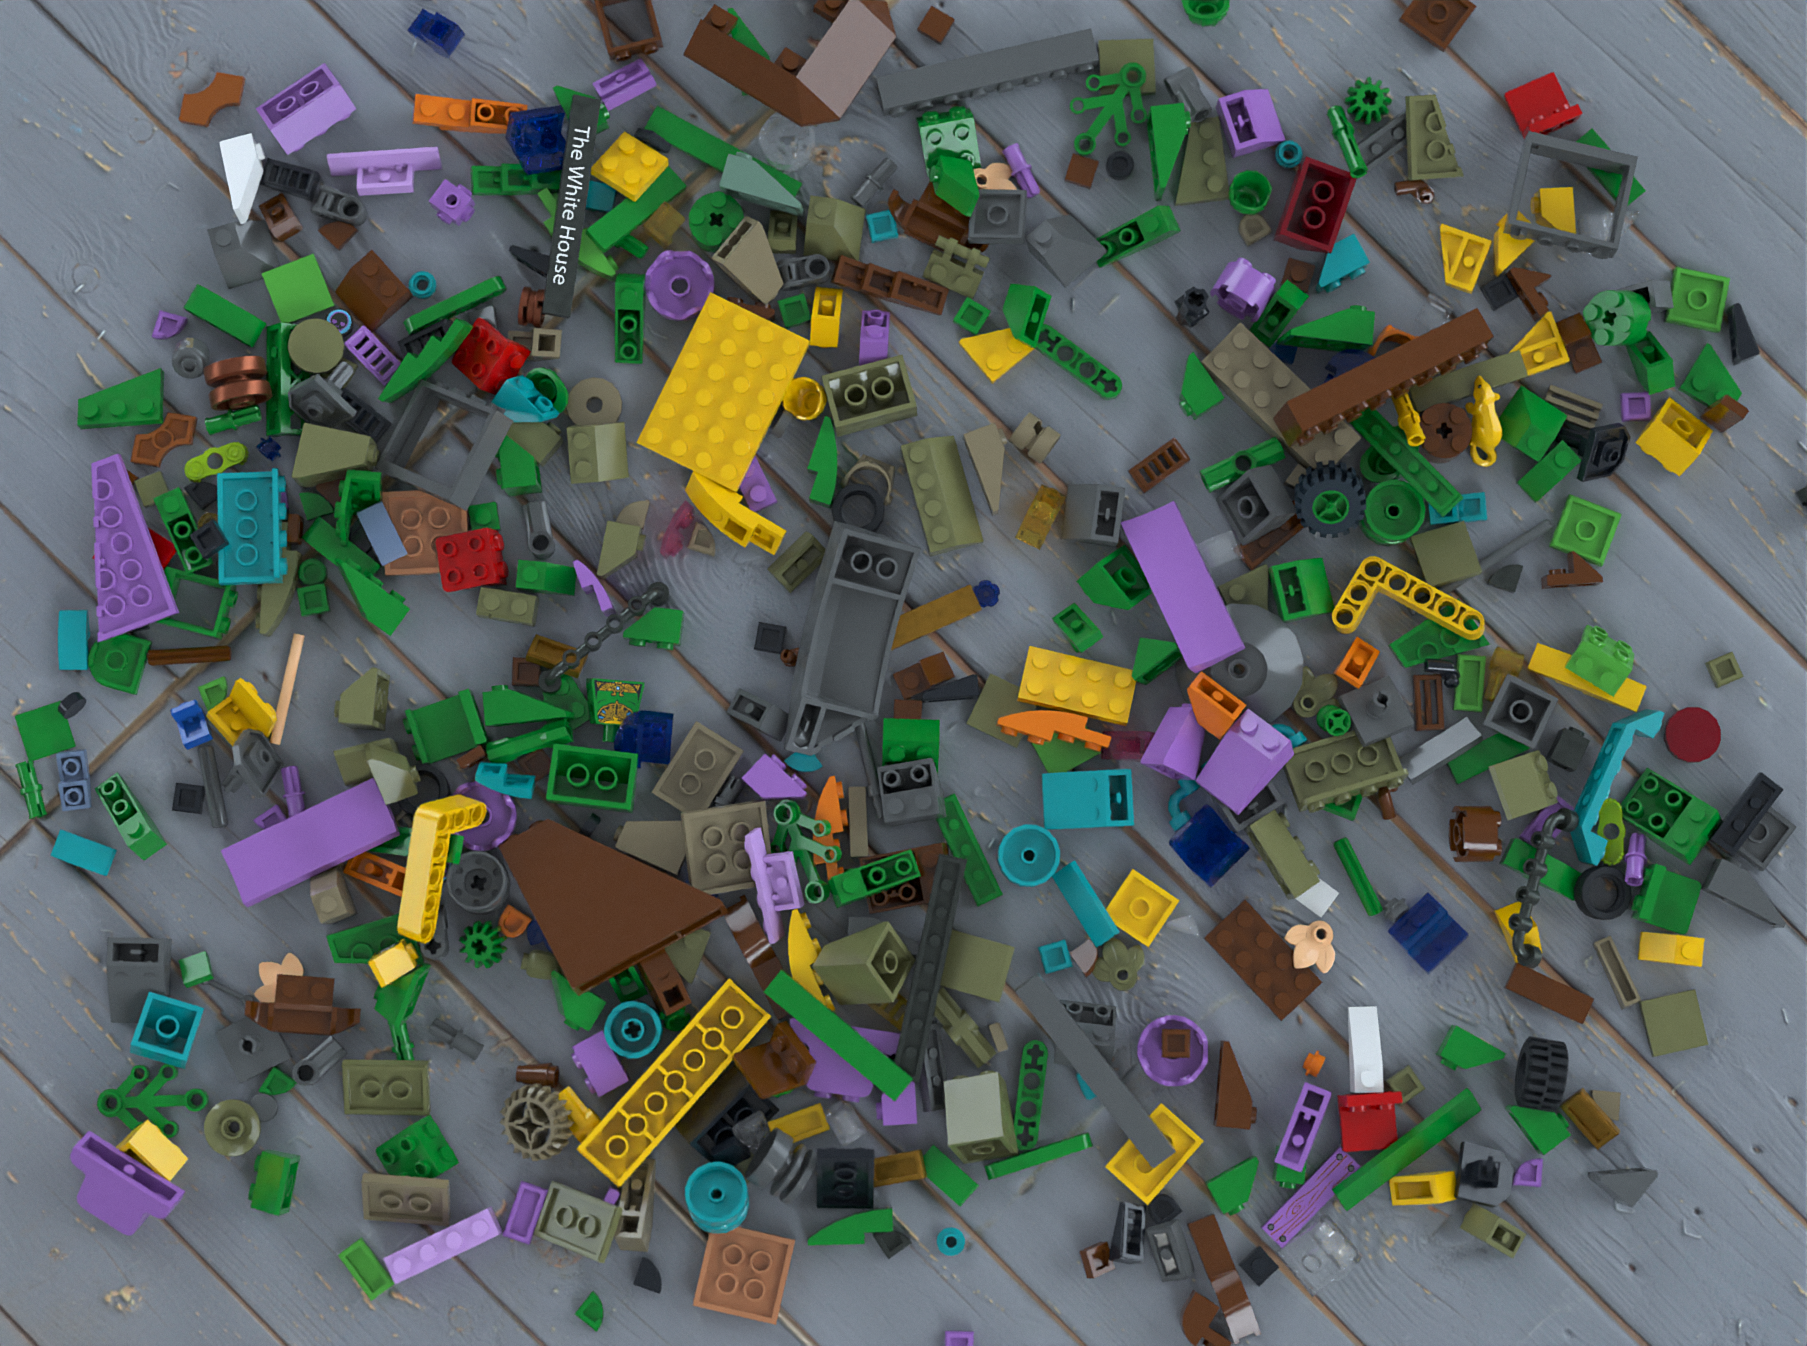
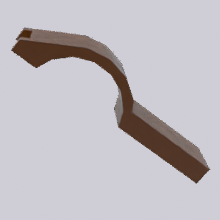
M744 894L740 896L741 901L726 908L728 913L723 916L764 992L778 973L784 969ZM765 994L778 1020L789 1015L786 1010Z
M1212 1213L1187 1223L1208 1279L1223 1311L1233 1343H1240V1338L1252 1333L1255 1336L1261 1335L1249 1298L1234 1266L1215 1215Z

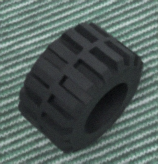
M1532 1036L1526 1039L1519 1054L1515 1075V1098L1519 1107L1547 1112H1555L1564 1095L1568 1075L1569 1058L1565 1042Z

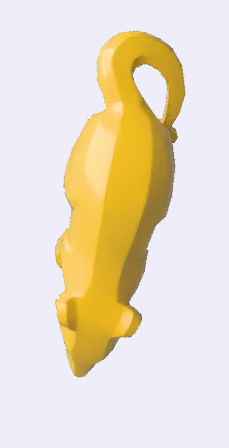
M1479 375L1474 382L1473 397L1475 404L1468 402L1465 405L1466 411L1473 415L1471 422L1472 437L1469 443L1471 446L1470 456L1476 465L1489 467L1496 462L1497 453L1495 447L1502 438V427L1494 404L1495 401L1500 399V395L1493 392L1491 386ZM1476 447L1481 448L1487 453L1485 460L1478 456Z

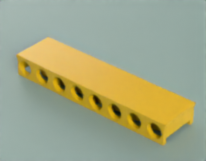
M728 978L576 1150L617 1187L621 1186L730 1064L734 1053L740 1052L769 1020L771 1015L765 1012Z

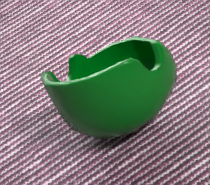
M1245 170L1234 177L1229 188L1228 200L1234 210L1241 214L1256 215L1267 206L1272 186L1267 177L1258 171Z

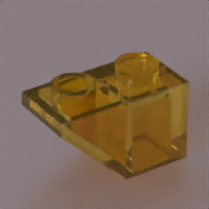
M1041 484L1015 538L1040 550L1066 496L1054 488Z

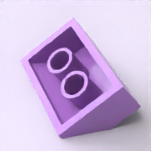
M324 63L257 107L256 110L288 155L291 152L302 149L305 143L315 136L323 135L336 122L347 119L351 112L356 110V107Z

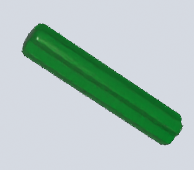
M1344 837L1335 841L1333 846L1367 914L1374 916L1380 913L1383 908L1348 838Z

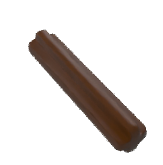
M227 645L149 650L147 661L152 666L230 661L232 652L231 648Z

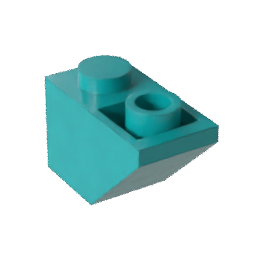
M1355 234L1335 243L1332 253L1325 254L1315 287L1317 293L1323 290L1330 293L1341 286L1340 282L1350 277L1352 281L1366 273L1364 269L1367 268L1370 261Z
M523 375L507 379L491 401L496 406L505 409L504 415L513 420V422H543L556 418L560 414L553 407L552 402L534 387L530 379Z

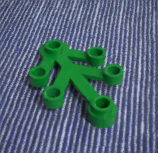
M1130 62L1125 64L1119 73L1103 76L1092 74L1085 81L1086 88L1091 92L1098 91L1101 86L1120 85L1113 94L1086 99L1076 97L1071 100L1069 109L1076 115L1083 113L1085 110L1104 107L1087 132L1081 133L1075 138L1073 147L1079 155L1086 156L1095 150V138L1112 114L1116 129L1114 135L1115 144L1124 147L1130 143L1131 134L1127 131L1122 100L1129 92L1133 110L1130 112L1131 121L1135 124H1141L1146 120L1147 112L1143 108L1140 87L1146 81V71L1142 65ZM1128 72H1135L1137 80L1134 82L1129 81L1127 78ZM1091 78L1098 80L1099 85L1097 88L1090 87L1089 80ZM1074 101H1080L1083 104L1082 110L1076 111L1073 108ZM1136 110H1140L1143 113L1142 120L1134 118ZM1119 133L1127 135L1126 143L1118 141ZM1083 139L1089 142L1087 150H1083L1079 146V142Z
M792 799L781 800L773 812L778 826L773 842L770 843L771 854L777 853V845L780 848V852H787L788 849L784 841L789 831L792 841L788 851L793 852L795 865L798 858L800 859L809 881L805 887L806 899L813 904L825 902L830 895V889L828 884L820 879L810 852L823 857L827 863H835L842 857L841 849L835 845L825 846L804 836L799 825L812 830L815 836L823 837L830 834L831 824L828 820H815L802 814L799 805ZM788 809L790 810V817L787 815ZM820 824L824 826L823 833L819 829ZM830 850L834 852L833 859L830 857ZM819 887L821 888V891H822V894H821V895L818 893V888H819Z
M164 1064L160 1068L159 1074L138 1096L126 1097L138 1082H143L149 1078L150 1071L145 1065L134 1066L130 1076L117 1089H107L99 1095L97 1107L102 1115L106 1117L117 1116L133 1131L143 1122H139L126 1108H138L160 1129L166 1138L175 1137L179 1132V1126L175 1121H168L155 1107L186 1106L188 1110L196 1112L203 1110L209 1101L207 1093L199 1088L191 1089L184 1095L154 1096L167 1081L174 1080L178 1075L177 1067L169 1064ZM166 1067H170L173 1070V1075L170 1078L164 1075ZM138 1068H142L145 1072L142 1079L136 1076ZM196 1094L202 1097L200 1105H196L193 1102V1097ZM111 1097L117 1101L115 1108L108 1106V1100ZM167 1124H171L174 1127V1132L171 1135L165 1132Z

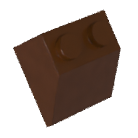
M373 250L369 251L350 268L335 291L338 297L371 333L377 330L413 298L407 287Z

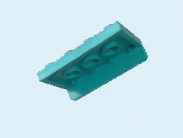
M272 468V471L217 473L218 525L230 543L218 552L220 585L283 583V575L288 573L287 558H282V547H287V532L282 530V520L287 518L286 503H281V492H286L285 475L281 476L278 468Z

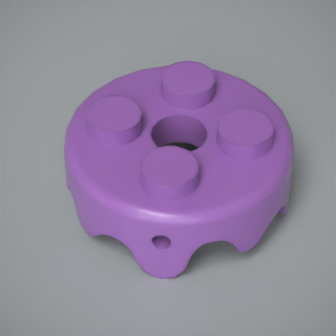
M667 250L662 252L648 268L645 276V292L649 303L658 314L669 320L687 321L699 316L710 292L714 294L715 291L714 278L710 266L691 251L675 252ZM677 280H684L688 284V289L682 294L675 293L672 290V285Z
M477 781L464 783L455 790L452 796L460 794L483 802L490 814L489 820L485 824L452 833L464 836L463 847L474 851L493 850L512 835L517 822V810L510 795L494 791Z
M1177 1015L1163 1016L1150 1022L1142 1031L1137 1044L1138 1061L1144 1073L1161 1085H1187L1200 1075L1207 1064L1208 1040L1203 1030L1190 1019ZM1161 1029H1190V1058H1161Z

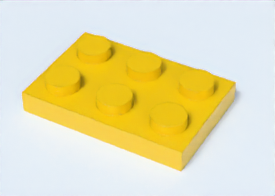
M1161 1102L1149 1116L1169 1140L1176 1152L1155 1168H1152L1133 1142L1128 1139L1105 1165L1113 1175L1147 1205L1204 1142Z

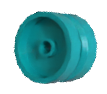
M1024 824L1013 828L1003 837L998 847L997 862L1001 873L1009 882L1020 887H1034L1045 883L1055 874L1060 863V849L1057 840L1048 830L1038 825ZM1031 850L1033 852L1034 859L1032 861L1024 859L1025 851Z
M723 1162L707 1163L698 1167L687 1181L685 1201L688 1212L693 1222L703 1231L713 1234L727 1233L736 1229L746 1219L750 1208L747 1183L742 1173L734 1166Z

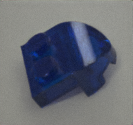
M642 710L630 714L617 729L614 739V750L638 754L637 768H641V762L669 764L674 713Z

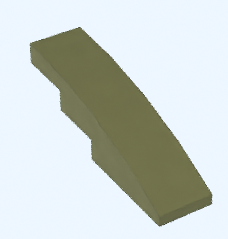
M1520 350L1452 371L1444 376L1434 377L1430 383L1418 388L1417 384L1410 388L1417 412L1422 413L1435 404H1450L1473 396L1474 382L1479 375L1491 386L1492 390L1529 377Z

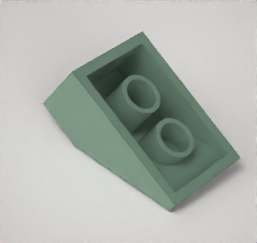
M736 152V155L728 154L719 184L724 194L804 217L805 211L802 204L756 161L752 160L753 156L742 152Z

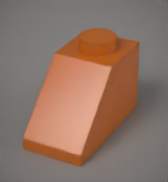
M1202 671L1187 689L1197 723L1219 740H1221L1246 707L1245 703Z

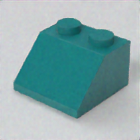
M149 992L130 1045V1053L185 1069L204 1008Z

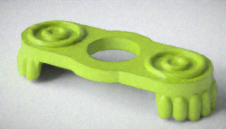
M240 442L228 443L219 448H209L204 454L187 461L184 473L191 482H202L201 479L217 475V473H224L230 467L238 464L244 465V462L246 463L249 458L248 448ZM215 453L220 454L223 458L222 466L218 469H211L207 463L209 456Z
M1607 798L1601 806L1597 830L1599 836L1608 840L1605 847V855L1601 860L1604 864L1608 865L1620 863L1625 855L1624 838L1626 828L1623 824L1622 807L1616 799ZM1614 823L1619 827L1620 832L1616 839L1611 840L1604 835V828L1607 824Z

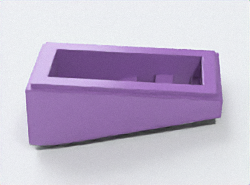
M365 325L344 343L384 387L401 364ZM368 337L369 340L357 350L356 347ZM376 345L378 348L365 359L363 355ZM383 353L385 357L373 367L371 364ZM391 361L394 365L381 375L379 372Z

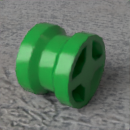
M1325 705L1317 713L1316 721L1319 728L1333 736L1344 735L1350 728V715L1335 705Z

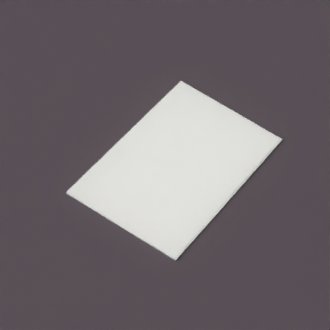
M1319 878V883L1295 899L1319 917H1322L1339 892Z

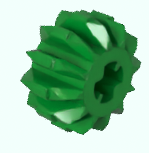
M1371 77L1366 78L1365 84L1358 79L1355 82V87L1348 88L1347 93L1349 96L1345 98L1344 103L1350 106L1346 111L1348 115L1357 114L1354 119L1355 122H1359L1362 117L1364 118L1365 125H1369L1371 119L1379 123L1382 119L1381 115L1387 116L1389 113L1387 106L1391 105L1392 99L1385 96L1390 90L1389 88L1380 89L1381 80H1378L1374 85L1372 84ZM1365 97H1367V100L1369 98L1373 100L1371 106L1369 105V102L1367 103V105L1363 102Z
M479 920L473 923V927L467 926L464 929L465 935L461 936L458 940L465 945L460 948L459 952H467L468 954L465 962L469 963L474 960L475 968H480L482 965L490 968L493 966V962L499 963L502 960L501 954L505 953L508 949L501 944L507 940V936H499L498 934L501 931V927L497 926L492 929L491 921H486L482 924Z

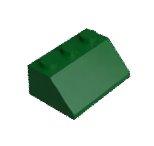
M554 744L546 800L552 804L633 813L638 754Z

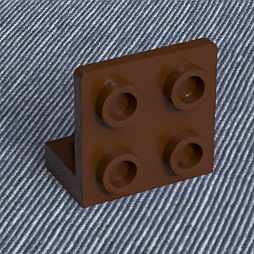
M787 1021L776 1025L769 1042L734 1053L732 1060L761 1099L807 1084L817 1063Z

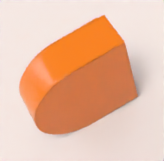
M508 904L499 917L498 926L501 927L503 935L515 938L525 932L533 919Z

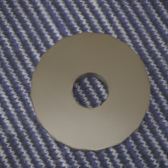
M591 377L581 380L572 388L568 395L567 411L575 425L618 422L623 406L620 393L612 383L603 378ZM594 398L601 400L603 404L601 410L596 413H592L587 409L588 402Z

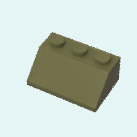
M903 355L822 375L837 437L917 416V405Z
M371 668L340 695V700L335 702L334 715L338 717V723L351 729L385 731L390 675L378 668Z
M1274 809L1245 827L1244 831L1287 899H1295L1320 882L1317 877L1320 871L1312 860L1307 861L1302 852L1305 848L1297 836H1291L1287 829L1290 824L1282 812L1277 814Z

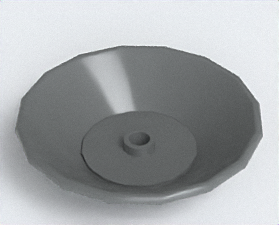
M1232 603L1225 605L1245 649L1202 670V672L1246 704V707L1234 723L1247 709L1251 710L1268 724L1272 723L1291 707L1302 685L1304 658L1296 635L1278 615L1257 605ZM1183 657L1176 662L1175 676L1183 699L1187 704H1191L1187 689L1200 672L1195 674L1191 671ZM1236 664L1244 666L1245 671L1242 674H1237L1234 671Z

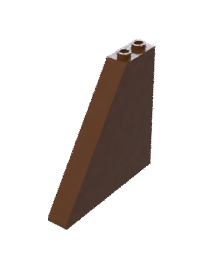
M550 819L534 822L529 826L528 830L521 834L509 836L503 844L498 846L572 990L578 996L728 913L720 899Z

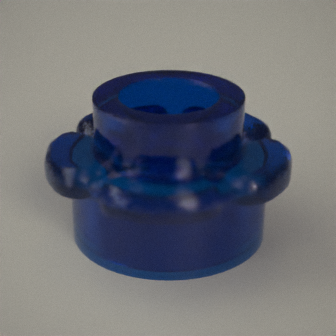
M262 437L260 438L261 442L256 448L271 462L277 457H281L279 451L282 448L271 437L267 440Z
M983 580L973 589L981 607H992L997 604L1000 590L996 584H992L989 580ZM984 592H988L989 596L985 597Z

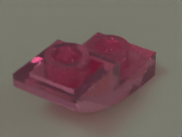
M686 500L671 519L664 534L660 553L665 559L670 555L674 558L684 547L682 542L685 539L678 530L680 528L686 529L695 518L693 516L695 509Z

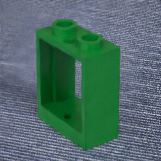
M166 566L164 573L174 600L176 599L181 579L224 590L213 630L170 619V617L155 623L222 640L223 634H227L230 628L231 619L228 618L230 608H234L237 603L238 591H235L237 586L220 585L218 579L194 573L187 575L186 571Z

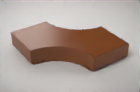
M216 72L213 82L206 89L194 94H184L179 121L185 124L209 127L213 116L217 112L229 106H240L246 79L243 76Z
M168 412L163 424L158 429L148 434L135 435L130 462L160 468L162 460L171 450L183 445H193L198 418Z

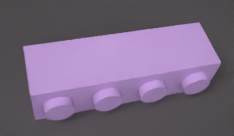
M491 1206L383 1259L394 1283L397 1284L503 1233V1230Z

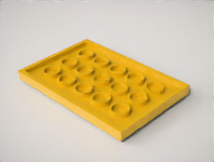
M710 292L636 443L737 492L811 341Z

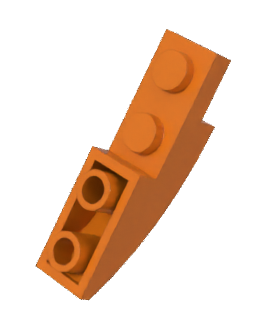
M415 94L412 124L437 126L439 130L459 132L525 133L527 105L472 98L470 101Z
M1039 710L1015 713L999 718L996 725L1002 727L1000 732L1016 737L1017 733L1028 736L1027 741L1042 746L1044 741L1050 743L1053 733L1059 734L1057 738L1059 740L1072 744L1074 740L1085 743V748L1100 752L1101 748L1107 749L1112 738L1086 729L1088 717L1061 711Z
M835 776L828 778L815 814V820L825 819L830 822L831 832L823 837H817L813 834V840L825 846L835 845L840 848L839 839H833V834L844 833L843 826H848L846 809L840 810L839 799L844 798L842 781L836 782ZM820 824L819 829L822 833L824 831V826ZM830 850V857L833 859L834 852ZM813 853L815 865L826 864L828 880L833 876L844 873L843 866L838 867L837 862L827 863L823 857Z

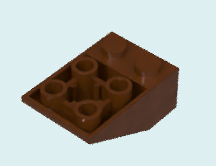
M936 843L911 848L921 876L868 897L869 914L928 904L939 853L949 855L947 843ZM910 849L859 858L860 866H864L879 861L881 859L899 854Z

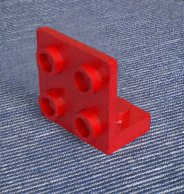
M1553 72L1504 94V98L1524 139L1528 131L1548 135L1575 123L1583 114L1579 104L1570 107Z
M1402 1091L1337 1095L1343 1152L1386 1149L1398 1140L1395 1104L1403 1103Z

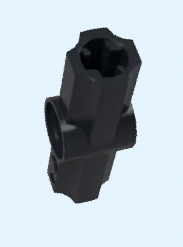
M1193 286L1174 302L1178 308L1176 320L1180 326L1185 325L1191 328L1210 313L1206 305L1209 296L1204 289H1197Z

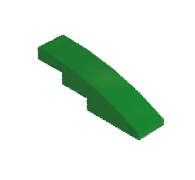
M531 161L530 164L472 165L470 168L472 195L499 196L538 195L537 193L547 188L551 194L555 192L558 194L563 162Z
M455 319L443 338L431 336L419 355L408 352L378 399L382 402L393 403L417 388L421 379L426 380L449 359L474 326L465 320Z

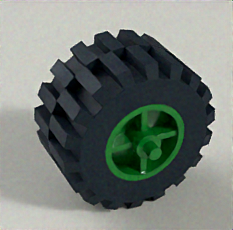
M1328 460V464L1323 465L1322 461L1316 463V468L1308 467L1306 475L1301 474L1298 478L1299 484L1296 483L1295 485L1296 515L1298 519H1301V525L1304 528L1309 526L1310 533L1315 535L1316 532H1320V537L1326 538L1327 534H1332V538H1337L1338 533L1342 532L1344 535L1350 533L1349 528L1356 529L1359 526L1358 520H1363L1365 516L1364 510H1366L1365 488L1360 475L1356 476V470L1352 467L1347 470L1346 463L1340 462L1339 465H1335L1334 460Z

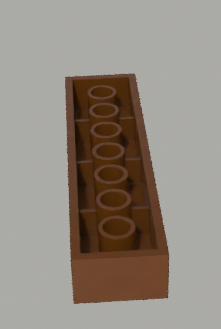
M1476 308L1287 401L1273 417V420L1289 447L1297 443L1300 447L1314 440V436L1322 431L1323 435L1332 432L1339 427L1337 424L1345 419L1347 423H1350L1362 416L1361 412L1370 408L1371 411H1374L1386 404L1385 400L1393 396L1394 399H1398L1409 392V388L1417 384L1418 388L1430 383L1433 380L1432 377L1438 373L1441 376L1449 374L1462 361H1464L1465 365L1473 362L1480 357V353L1488 349L1487 344L1494 336L1479 309Z

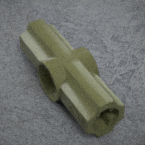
M942 987L938 992L934 1016L943 1024L942 1028L957 1046L960 1045L977 1068H980L997 1053L987 1039L979 1032L980 1028L964 1009L962 1010L944 987Z

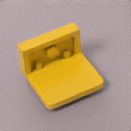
M242 678L235 681L229 697L206 714L209 721L232 746L242 731L247 729L262 731L268 739L277 721L274 708L269 703H264L258 696L256 688L250 682H245Z

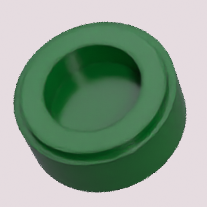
M310 558L301 563L298 575L305 585L312 586L324 583L328 576V570L323 562Z

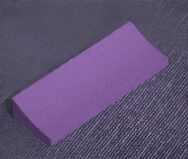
M1172 501L1149 513L1121 522V526L1188 668L1196 674L1245 649L1177 503Z
M372 778L220 851L233 876L243 904L246 907H250L399 836L400 832L390 805L385 804L377 783Z

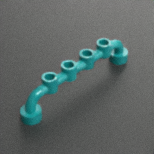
M1284 724L1271 725L1291 740L1292 748L1302 746L1308 741L1302 731L1296 733L1291 727ZM1206 761L1204 764L1200 766L1202 770L1208 761ZM1179 780L1177 783L1180 785V788L1170 796L1168 811L1172 820L1168 823L1174 832L1180 830L1193 820L1187 810L1180 811L1179 804L1182 799L1201 787L1195 780Z

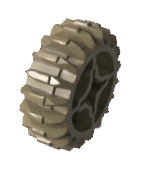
M541 1084L522 1086L521 1089H517L510 1094L511 1097L504 1101L506 1107H503L500 1111L504 1118L499 1123L505 1126L501 1134L507 1135L509 1138L506 1145L513 1144V1153L522 1152V1159L531 1157L532 1161L548 1160L552 1156L561 1153L562 1148L569 1144L567 1138L573 1134L568 1128L574 1123L568 1119V1115H570L572 1110L565 1109L564 1105L567 1100L560 1101L558 1099L560 1092L555 1091L551 1093V1086L542 1087ZM526 1103H527V1108L525 1109V1115L523 1116V1110H524V1107H525V1105H526ZM548 1129H551L550 1136L546 1142V1136H548Z

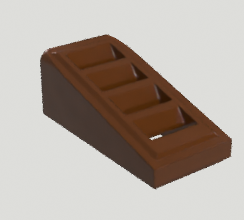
M1174 437L1131 468L1128 473L1143 494H1145L1189 463L1191 459ZM1172 449L1180 461L1175 463L1168 450ZM1161 455L1170 466L1167 470L1158 459ZM1153 462L1161 473L1158 477L1148 465L1149 463ZM1143 468L1152 481L1147 483L1139 470Z

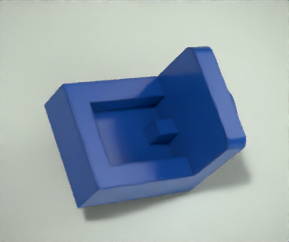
M197 700L184 702L170 710L172 717L177 722L182 743L187 750L213 740L206 713Z

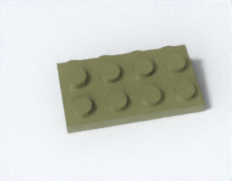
M1354 730L1346 732L1341 736H1333L1293 748L1294 755L1283 766L1299 812L1309 810V813L1324 809L1325 804L1335 802L1336 805L1346 803L1352 799V796L1361 794L1362 797L1375 794L1378 788L1387 786L1388 789L1399 787L1404 784L1403 781L1409 775L1407 769H1403L1391 737L1363 748Z

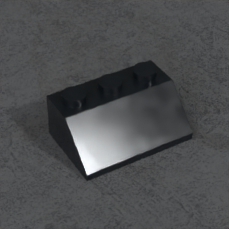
M734 1065L674 1127L710 1163L718 1162L712 1157V1147L733 1136L745 1145L779 1111V1108L769 1098L761 1099L742 1072Z

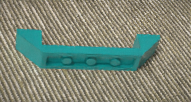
M1645 709L1612 723L1574 808V811L1578 814L1579 822L1575 830L1570 832L1578 861L1597 866L1604 857L1608 840L1591 832V829L1599 819V811L1603 802L1610 794V786L1615 775L1621 769V761L1625 752L1633 742V734L1639 737L1654 738L1655 734L1661 729L1664 712Z

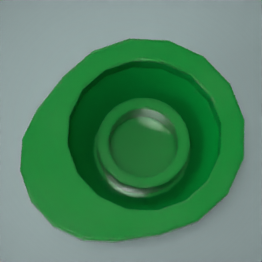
M1182 0V6L1193 24L1208 27L1215 26L1226 16L1230 0Z
M544 367L534 368L528 372L526 378L530 379L534 387L552 402L553 407L559 413H562L568 405L569 397L567 389L557 373Z

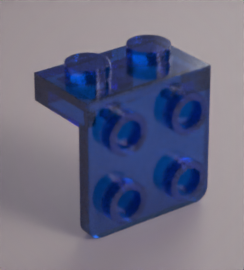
M561 105L510 113L505 138L526 174L532 175L562 170L566 141L561 134L565 111Z
M1208 804L1196 812L1169 840L1170 847L1189 870L1210 888L1251 849L1246 842L1226 826Z

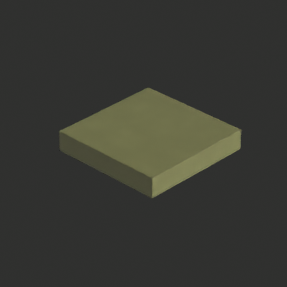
M1154 39L1098 41L1099 76L1119 73L1125 64L1136 62L1142 65L1146 71V81L1140 87L1141 95L1156 94ZM1133 71L1128 72V80L1131 82L1136 81L1137 74ZM1120 84L1101 86L1100 96L1113 94Z
M1464 521L1410 537L1425 583L1437 588L1482 573Z
M990 673L966 725L1017 748L1023 734L1017 733V736L1014 737L1000 732L1002 727L996 726L998 719L1015 713L1035 711L1037 705L1017 701L1020 687Z
M1695 989L1639 1002L1652 1057L1709 1045Z

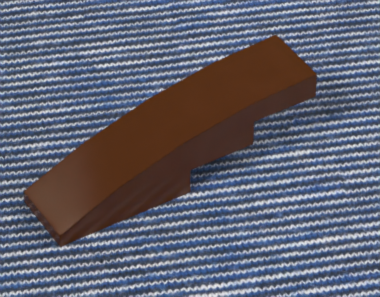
M843 255L838 256L831 279L833 284L939 316L942 315L949 291L948 288L904 272H894L872 263L865 264Z

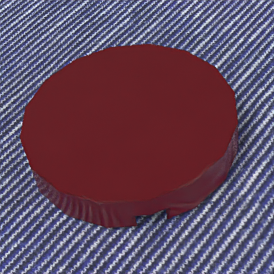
M1687 707L1675 712L1665 725L1664 742L1666 747L1676 759L1697 763L1706 760L1717 751L1721 742V728L1717 719L1709 711L1699 707Z

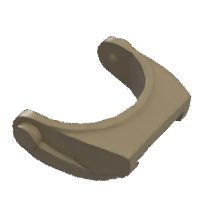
M863 454L847 472L845 477L842 478L841 488H845L849 484L850 478L856 472L867 469L876 471L886 480L888 493L884 499V505H890L893 496H890L894 484L895 466Z

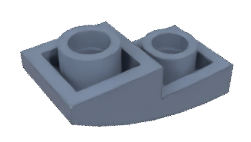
M382 500L356 512L382 566L408 554Z
M86 749L58 752L56 759L60 777L58 787L62 811L91 808V784Z

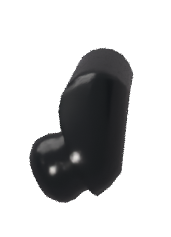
M1425 659V672L1439 673L1447 688H1456L1459 685L1458 678H1460V672L1452 661Z

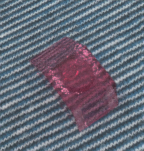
M1103 731L1102 734L1112 738L1107 749L1102 748L1101 759L1141 762V758L1155 732Z

